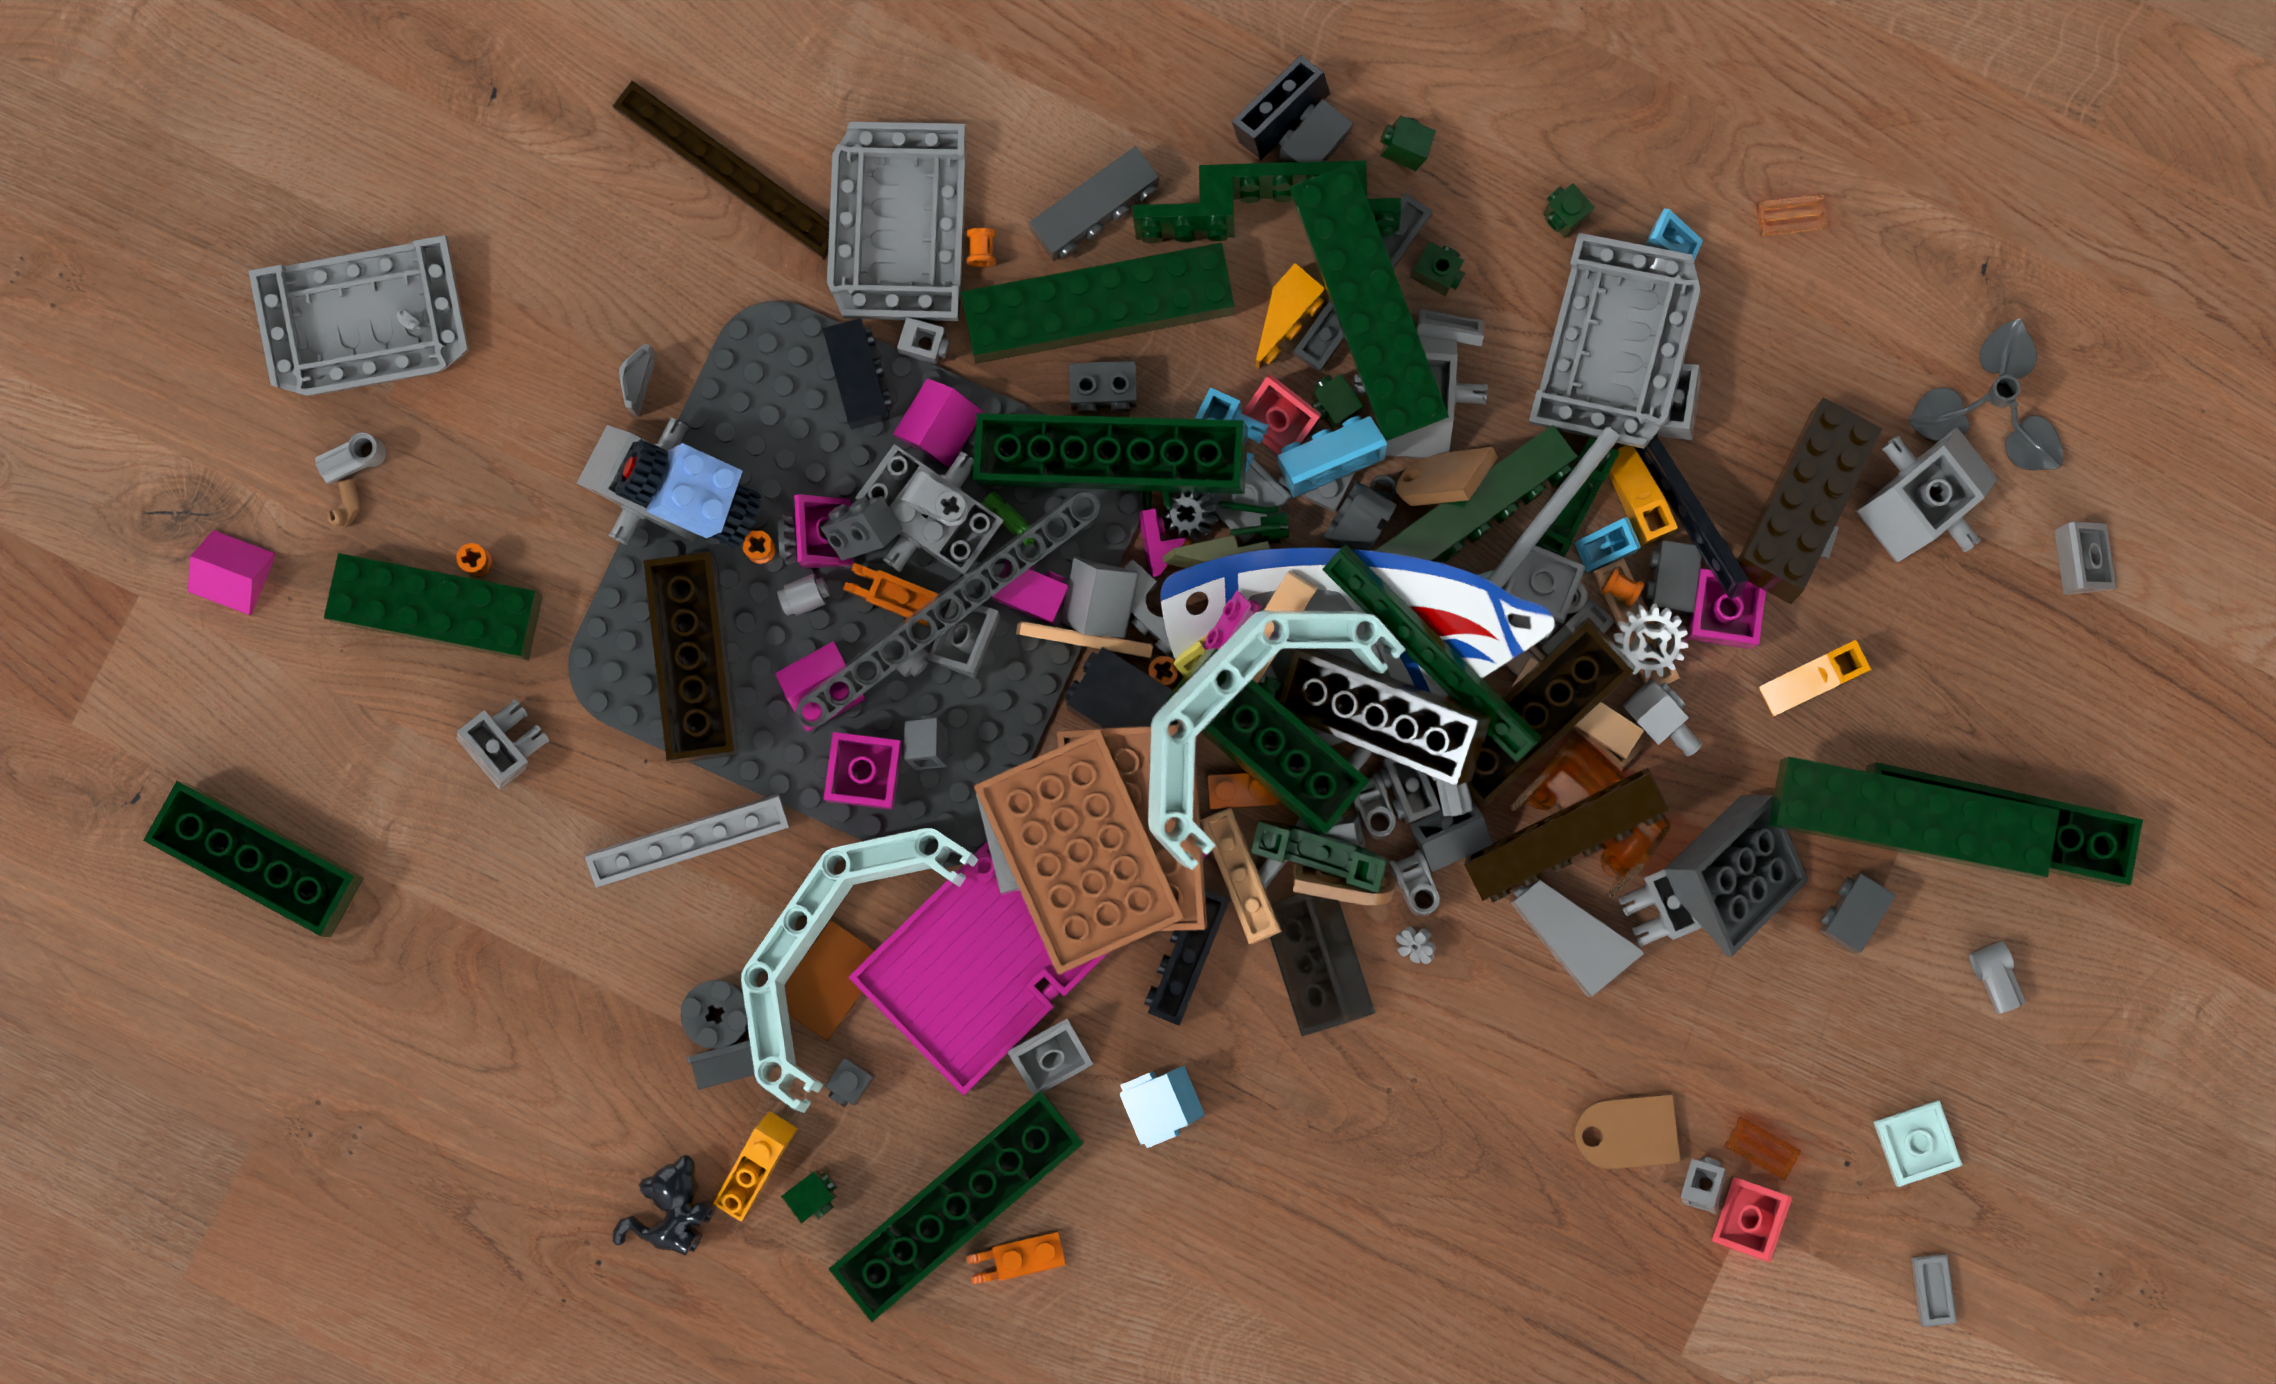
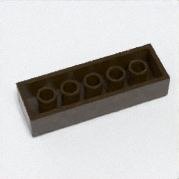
M1824 397L1809 414L1737 560L1748 577V582L1789 604H1792L1805 590L1882 428Z
M711 552L643 560L666 761L676 764L739 755L716 557Z
M1589 617L1501 697L1542 738L1516 762L1486 733L1470 782H1467L1470 795L1483 808L1492 802L1634 672L1635 665Z
M1318 648L1294 649L1278 701L1303 724L1455 786L1471 781L1492 718L1382 673L1370 671L1364 666Z
M1647 767L1493 843L1489 847L1467 856L1464 866L1482 901L1490 898L1492 902H1496L1508 896L1511 887L1519 883L1526 887L1541 879V872L1552 868L1553 872H1557L1572 864V857L1580 853L1587 857L1600 851L1603 848L1602 843L1611 838L1618 842L1634 833L1633 827L1643 822L1648 827L1665 818L1664 812L1669 809Z

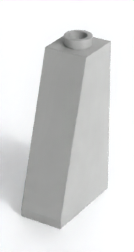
M1541 880L1526 887L1521 885L1513 892L1516 898L1510 904L1587 997L1594 996L1644 954L1639 947Z

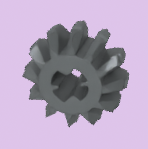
M1170 492L1173 508L1163 513L1162 516L1164 519L1171 518L1172 520L1168 530L1173 531L1179 528V538H1185L1189 534L1192 540L1200 538L1201 533L1209 534L1212 531L1210 524L1217 523L1219 519L1211 513L1219 509L1220 506L1216 503L1211 504L1209 501L1213 498L1214 493L1203 495V493ZM1189 506H1192L1195 510L1191 517L1187 513V510L1190 509Z

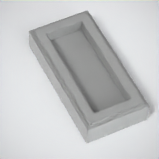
M1422 309L1419 311L1417 333L1421 336L1453 339L1459 343L1482 347L1485 322L1483 320Z
M1948 1254L1911 1257L1920 1326L1928 1327L1957 1323Z

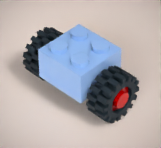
M639 439V442L637 441L634 444V448L630 449L629 456L625 457L624 465L620 468V476L616 480V495L640 506L646 505L648 501L649 505L646 512L704 538L712 537L734 548L739 547L740 543L745 541V536L750 534V528L756 522L754 520L755 516L759 514L758 508L761 505V495L739 484L742 470L684 443L675 446L667 452V450Z

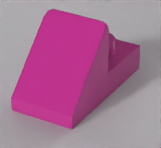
M1149 509L1139 512L1138 515L1148 574L1155 578L1160 576L1168 565L1164 563L1162 557L1173 548L1181 547L1187 538L1161 541L1160 536L1165 534L1163 518L1161 515H1156V509Z

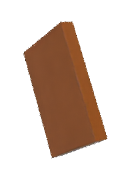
M830 920L784 985L789 1015L828 1042L863 993L848 977L875 950L833 920Z

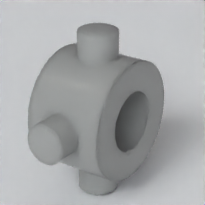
M404 309L403 312L400 310L396 312L398 317L396 320L411 332L421 329L419 324L421 321L409 311Z

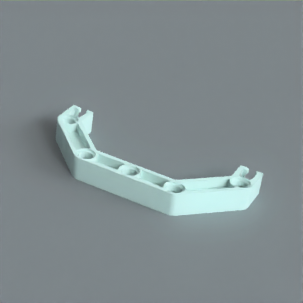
M1356 611L1257 612L1156 713L1151 724L1148 824L1153 836L1181 865L1192 870L1198 864L1192 858V855L1189 852H1184L1180 846V843L1189 834L1196 839L1194 843L1201 848L1204 854H1208L1216 846L1193 821L1195 736L1281 648H1350L1370 671L1383 673L1389 666L1376 657L1371 650V646L1379 641L1385 646L1383 650L1394 658H1398L1406 649L1377 617ZM1272 621L1274 631L1267 638L1264 629L1267 623ZM1363 622L1365 630L1363 635L1358 638L1356 628L1359 623ZM1225 670L1226 681L1222 686L1218 687L1216 682L1217 675L1220 671ZM1177 719L1179 724L1178 730L1174 735L1170 736L1168 725L1171 721ZM1174 817L1175 827L1171 832L1166 833L1165 824L1168 819Z
M924 828L827 850L820 857L744 967L741 974V982L756 1080L762 1087L794 1110L805 1113L811 1104L806 1098L802 1101L796 1099L788 1092V1088L793 1084L796 1077L806 1083L803 1089L808 1093L811 1090L819 1092L823 1084L796 1065L785 983L853 885L932 868L960 887L966 876L962 873L958 875L954 871L950 873L943 867V863L948 859L951 852L962 856L960 862L964 865L968 863L974 867L979 859L939 831L932 828ZM937 840V851L934 854L926 855V845L930 841ZM840 860H845V870L835 875V864ZM806 915V926L802 930L796 931L795 923L797 919ZM767 971V983L762 987H758V975ZM780 1065L782 1075L777 1081L772 1082L770 1078L771 1070L775 1066Z

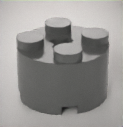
M1357 481L1323 537L1339 548L1347 545L1350 549L1370 551L1397 504Z
M710 980L695 986L681 1004V1022L688 1037L696 1044L712 1049L731 1046L744 1039L748 1033L743 989L734 983L721 980ZM713 1007L724 1009L725 1013L721 1015V1023L718 1020H711L710 1016L714 1013Z

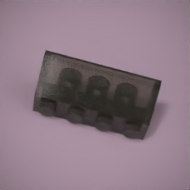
M1299 894L1271 904L1282 932L1270 936V940L1301 1036L1375 1014L1339 900Z

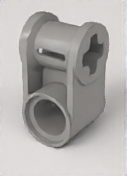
M918 470L901 499L916 511L929 515L949 527L962 525L968 517V507L958 492L948 488L934 477ZM956 503L959 511L957 513L950 512L948 515L945 509L946 505L952 507Z
M1376 772L1372 778L1368 779L1370 781L1352 804L1359 814L1366 834L1372 839L1381 840L1390 835L1396 821L1382 778ZM1375 815L1384 816L1388 821V829L1382 832L1374 830L1370 824L1371 817Z
M1420 849L1415 850L1414 855L1398 862L1394 860L1389 861L1391 873L1410 911L1416 916L1421 917L1428 916L1434 912L1439 905L1440 898L1422 851ZM1414 866L1417 867V868H1414V869L1409 870V871H1407V872H1403L1404 870H1407V869H1409V868H1411V867H1414ZM1421 891L1427 892L1432 897L1431 907L1428 909L1417 907L1414 901L1416 893Z

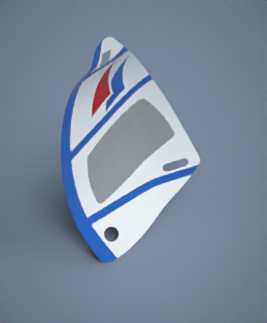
M1281 548L1251 551L1210 560L1171 574L1162 585L1160 597L1165 630L1175 660L1215 627L1223 614L1225 604L1232 599L1236 590L1248 601L1252 599L1262 606L1259 611H1264L1289 570L1318 588L1304 611H1356L1365 613L1322 570L1340 549ZM1351 549L1481 678L1527 650L1547 636L1554 628V618L1548 609L1542 605L1519 599L1491 581L1471 572L1415 557ZM1195 592H1203L1208 597V606L1205 611L1198 615L1188 613L1186 602L1189 596ZM1514 613L1530 616L1531 629L1511 626L1508 622V614ZM1363 622L1359 623L1356 628L1358 638L1363 635L1365 630ZM1379 641L1371 646V650L1376 657L1389 666L1382 674L1442 698L1449 696L1405 651L1398 658H1394L1383 650L1385 646ZM1281 648L1260 682L1264 683L1266 676L1285 682L1294 649L1296 648ZM1318 648L1366 667L1350 648ZM1306 725L1329 746L1345 741Z

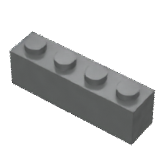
M1134 146L1029 222L1030 231L1053 261L1059 257L1066 259L1078 249V243L1085 238L1092 240L1101 234L1105 229L1103 225L1112 219L1115 221L1122 219L1131 211V205L1138 200L1145 202L1155 195L1158 191L1156 187L1159 186V176L1139 149Z

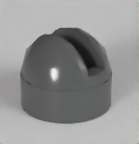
M1379 475L1370 483L1371 489L1389 500L1396 493V484L1387 475ZM1375 483L1391 486V491L1375 490Z

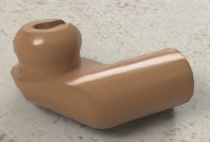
M353 479L338 483L342 502L337 508L328 513V521L334 527L344 528L349 526L361 509L357 488Z

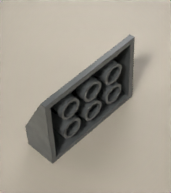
M1741 795L1664 868L1676 898L1727 956H1733L1808 881L1788 831L1768 826L1773 796Z

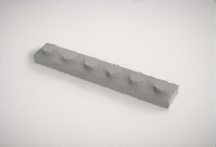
M778 793L586 853L585 859L595 888L789 828V822Z

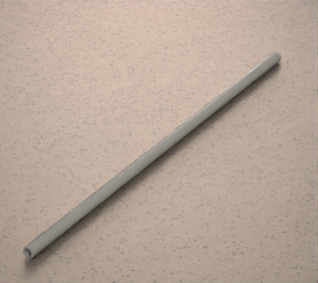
M1610 427L1604 429L1487 580L1500 588L1504 586L1620 438L1617 432ZM1356 746L1346 758V761L1359 770L1373 752ZM1301 818L1294 825L1310 830L1313 829ZM1269 858L1258 871L1265 889L1288 860H1285L1283 863Z

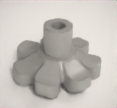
M1408 926L1396 935V940L1400 944L1397 949L1399 954L1403 957L1410 954V960L1415 963L1429 964L1434 958L1433 953L1436 951V946L1428 941L1432 934L1427 928H1421L1416 933L1411 926Z

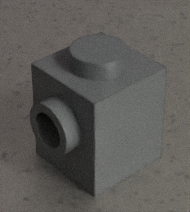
M928 715L919 716L913 721H905L904 760L915 770L947 767L948 729L936 717Z
M848 1057L844 1058L825 1085L826 1088L831 1090L828 1096L844 1107L847 1103L857 1105L875 1078V1075Z

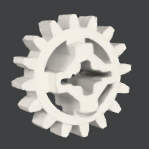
M1652 604L1650 611H1646L1642 605H1639V614L1634 615L1628 611L1626 614L1629 621L1627 623L1618 622V626L1623 632L1614 634V639L1616 642L1621 643L1617 646L1619 650L1635 665L1633 674L1636 675L1640 669H1643L1645 677L1649 678L1652 670H1656L1661 677L1663 676L1664 667L1667 666L1672 671L1676 669L1673 663L1674 659L1684 660V656L1679 650L1688 648L1689 644L1687 641L1681 638L1688 633L1685 627H1678L1682 622L1678 615L1670 619L1672 613L1670 608L1666 607L1660 613L1656 604ZM1647 621H1659L1656 624L1645 623ZM1634 630L1636 632L1635 640L1630 644L1631 647H1629V639ZM1643 632L1646 633L1648 637L1650 636L1652 639H1656V644L1659 647V649H1657L1654 645H1651L1649 642L1646 643V638ZM1673 634L1672 645L1669 651H1667V641L1672 638L1671 635ZM1645 658H1655V659H1657V660L1646 661V660H1644V659H1645Z

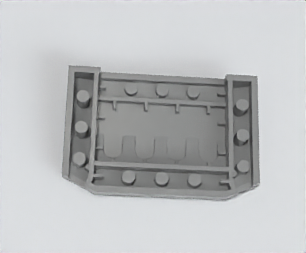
M850 122L847 126L845 136L832 153L827 284L844 319L906 320V317L915 320L959 321L967 159L965 124Z
M1578 233L1570 263L1571 271L1540 389L1537 390L1529 423L1530 425L1549 428L1554 424L1559 431L1596 439L1606 427H1610L1620 435L1616 443L1644 449L1669 420L1699 305L1701 289L1693 255Z
M446 235L415 240L409 244L293 265H276L248 271L271 386L306 396L321 395L441 373L470 351L449 240ZM404 309L409 311L421 321L419 323L421 329L411 332L396 320L398 318L396 312L398 310L403 312Z

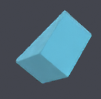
M1664 208L1656 220L1645 246L1693 255V260H1695L1704 240L1670 209Z
M1624 517L1574 542L1581 561L1586 566L1585 570L1587 573L1621 558L1631 556L1641 548L1628 517Z

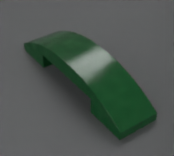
M1589 437L1573 469L1596 441L1595 439ZM1613 448L1609 450L1536 543V546L1562 557L1566 556L1592 502L1619 455V451Z
M1266 820L1258 821L1251 850L1253 854L1283 863L1285 860H1289L1346 878V883L1376 893L1380 892L1388 861L1386 858L1366 848L1343 839L1294 825Z

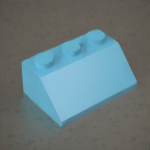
M1361 416L1350 418L1342 424L1343 428L1333 432L1330 429L1322 430L1314 434L1310 442L1300 445L1299 442H1294L1281 449L1282 453L1277 455V463L1293 498L1385 459L1387 442L1370 416L1364 419Z

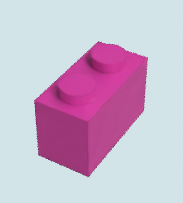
M1006 560L999 577H1004L1009 573L1010 563L1008 560ZM1033 565L991 597L993 601L1054 626L1065 601L1069 586L1064 584V577L1047 571L1045 575L1033 571L1035 566Z

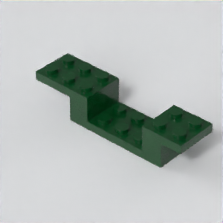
M1366 160L1199 165L1200 203L1133 205L1136 240H1142L1145 243H1159L1162 239H1175L1177 242L1187 243L1194 241L1195 238H1208V240L1214 242L1225 241L1228 237H1235L1234 200H1240L1244 203H1256L1260 199L1289 202L1293 200L1289 192L1290 186L1352 162L1355 165L1367 197ZM1401 198L1367 199L1381 237H1389L1395 231H1399Z

